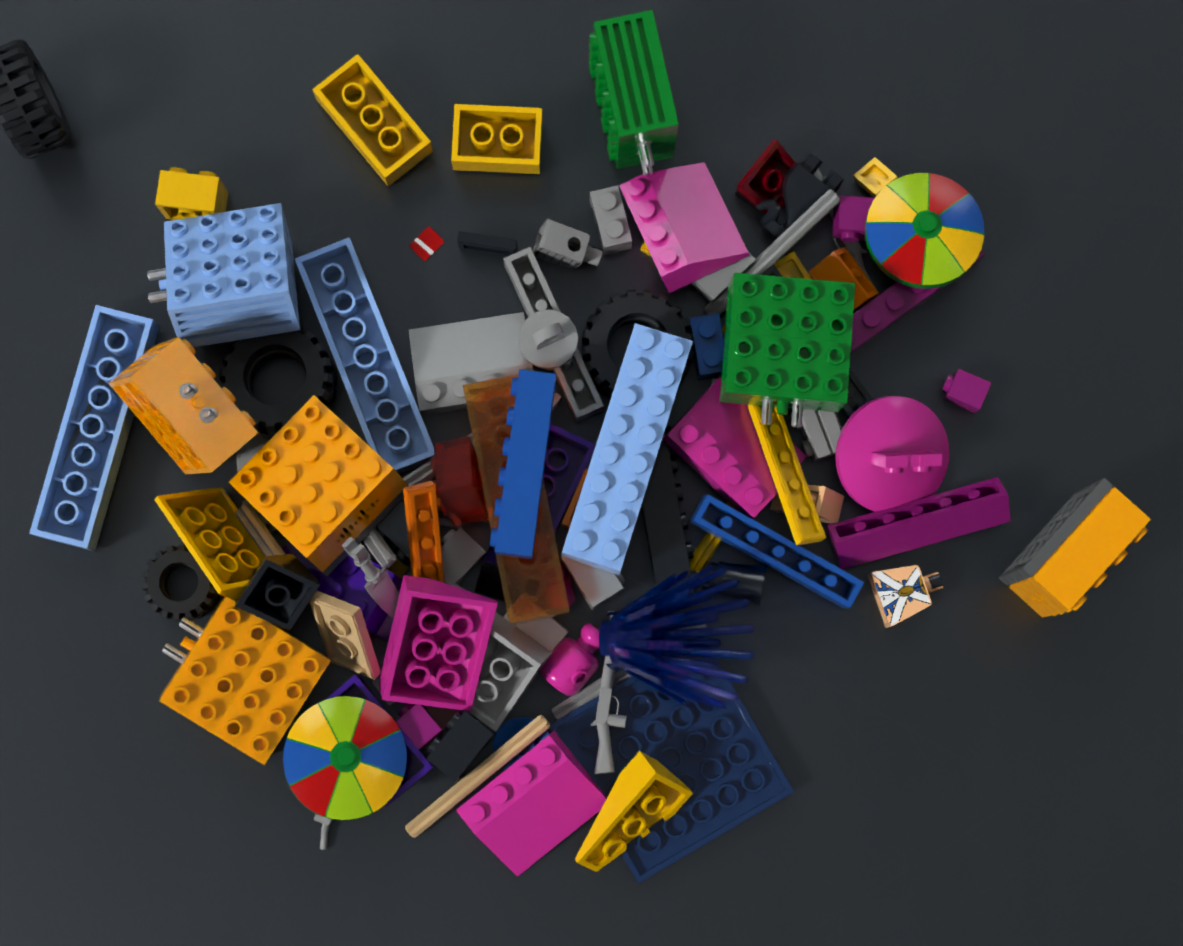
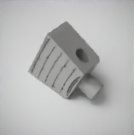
M547 219L538 231L533 254L537 259L577 269L582 262L598 266L603 249L588 245L589 234ZM568 245L573 247L575 252L571 251Z

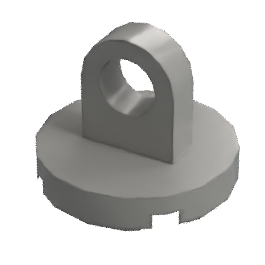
M547 309L535 312L526 319L520 329L519 344L522 354L529 363L542 369L551 370L562 367L572 359L577 350L578 334L576 326L568 316L560 311Z

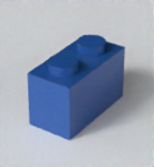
M719 313L691 317L689 323L691 325L690 331L694 336L693 356L697 379L702 381L718 378V375H722L724 348Z

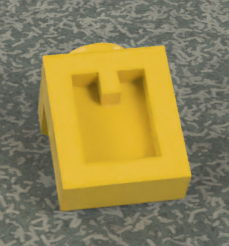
M876 157L853 175L855 182L873 198L887 184L898 178Z

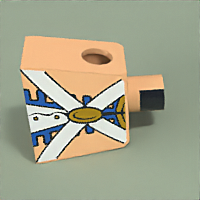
M918 565L875 571L867 575L885 628L894 626L931 606L932 601L929 593L943 589V582L938 572L922 576Z

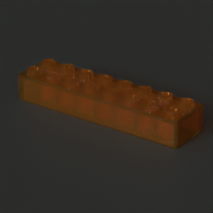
M519 374L463 385L491 532L492 528L498 529L499 516H494L496 498H502L503 486H498L500 468H506L508 457L502 455L505 437L510 438L512 427L506 425L508 408H514L516 396L510 395L512 378H518ZM543 480L533 559L496 555L509 624L511 626L570 614Z

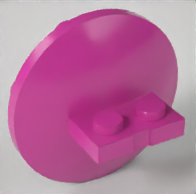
M884 396L862 405L847 420L837 441L836 468L842 486L855 502L874 512L934 495L942 484L948 468L949 443L941 421L926 405L907 397Z

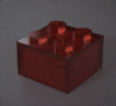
M469 436L435 443L434 456L430 458L432 471L436 475V480L432 482L436 484L437 498L441 499V508L444 516L449 515L454 526L489 519L485 470Z

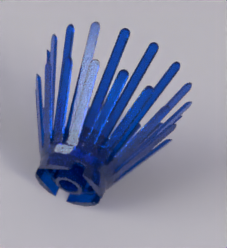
M712 565L681 582L679 581L688 575V571H684L676 577L674 573L624 609L609 612L607 616H612L611 620L602 622L599 632L601 656H610L612 664L606 665L614 671L628 673L685 706L688 705L684 699L665 688L694 702H702L710 707H713V704L726 709L727 707L723 702L699 693L697 689L690 686L731 700H738L739 696L736 693L689 677V672L740 683H747L749 681L747 676L718 670V665L714 662L669 654L752 659L754 654L751 651L702 648L719 647L721 641L717 638H692L751 633L754 630L751 624L680 629L717 622L719 619L717 614L745 608L749 605L748 600L742 599L666 617L662 616L708 601L712 595L738 586L739 580L734 579L689 596L691 589L726 573L727 568L718 569L699 578L713 569Z

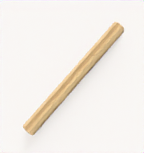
M543 715L537 716L405 826L409 835L412 838L418 837L550 728L551 725Z

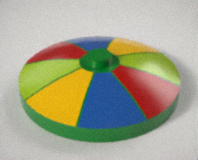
M914 173L893 180L876 195L865 221V240L869 253L876 265L893 280L914 288H938L958 280L973 266L984 241V221L976 201L961 185L941 175Z
M350 696L326 699L306 710L292 726L287 736L283 753L284 773L293 794L310 811L333 820H355L366 817L382 808L394 796L401 785L407 763L404 737L394 719L375 703Z

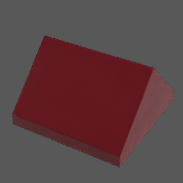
M774 139L739 182L735 193L736 196L763 216L768 210L756 209L755 206L766 200H773L779 204L780 209L784 205L782 196L783 179L795 163L778 140Z

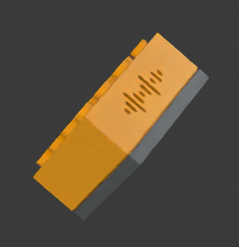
M315 395L229 481L258 512L326 576L349 555L342 547V544L349 537H352L359 544L404 498L403 488L409 486L391 465Z
M1102 478L1075 492L1001 574L999 579L1007 586L1009 585V588L1042 618L1052 615L1055 617L1057 614L1062 615L1064 612L1069 613L1072 609L1076 611L1087 600L1084 594L1092 587L1097 588L1108 576L1105 573L1106 569L1113 564L1115 566L1119 564L1128 554L1125 548L1132 542L1137 543L1147 533L1148 529L1145 526L1151 519L1116 487L1113 488V485L1107 479Z

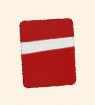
M427 227L409 247L423 261H426L444 243V240L431 227Z

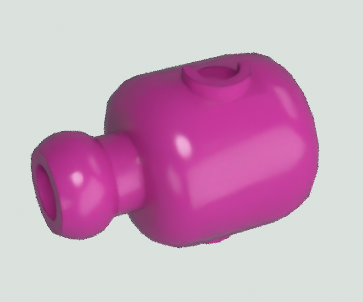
M592 623L585 624L577 640L571 637H564L551 651L552 654L540 670L541 675L561 693L567 696L577 694L598 669L599 661L593 653L596 649L602 648L606 644L607 636Z

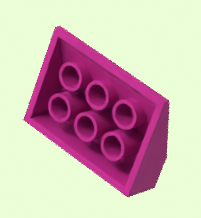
M705 162L653 171L650 175L648 172V175L641 174L619 185L669 293L749 256V252Z
M720 376L670 428L662 440L735 510L753 519L777 494V489L748 406L746 404L720 402ZM793 443L801 464L807 456Z
M403 575L379 679L382 700L471 711L495 617L497 600L434 579Z
M553 731L462 804L456 811L472 832L518 877L598 813L605 803L607 796L558 734Z

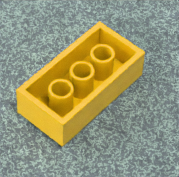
M359 54L355 55L312 89L318 103L388 187L433 152L432 143Z

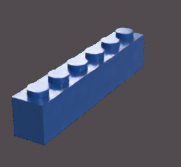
M519 369L518 378H512L510 395L516 396L514 408H508L506 425L512 426L510 438H504L502 455L508 457L506 468H500L498 486H503L502 498H496L494 516H499L498 529L492 528L490 546L495 547L496 555L533 559L556 386V374Z
M708 494L702 496L688 521L842 608H851L864 584L862 580L799 545L796 546V543Z

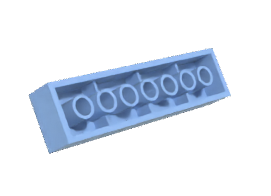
M350 237L295 258L368 445L391 465L398 474L424 465L436 457L437 453Z
M99 305L95 306L29 534L82 549L96 551L134 418V413L108 383L155 345L160 326L153 319ZM100 379L105 381L103 386H97ZM89 403L92 409L88 415L82 418ZM78 426L80 427V433L65 461L70 441Z
M635 323L561 557L620 575L693 341Z

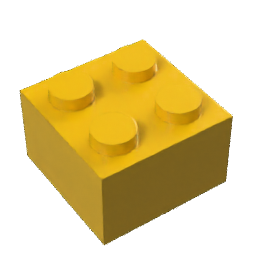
M171 167L169 171L160 170L155 205L166 219L171 220L226 212L229 192L221 179L216 177L217 174L213 172L199 171V174H190L185 169Z

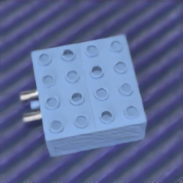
M281 203L164 222L166 268L147 272L149 281L159 280L160 290L164 291L149 293L148 299L150 303L167 301V311L177 337L181 340L186 339L193 347L300 330L293 245Z

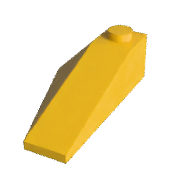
M639 751L619 774L575 857V861L586 868L598 872L624 853L627 844L637 836L641 835L644 838L651 833L648 828L663 818L666 822L674 816L693 792L659 761Z

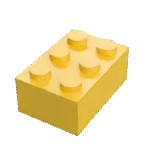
M454 104L451 157L453 170L540 174L542 108Z

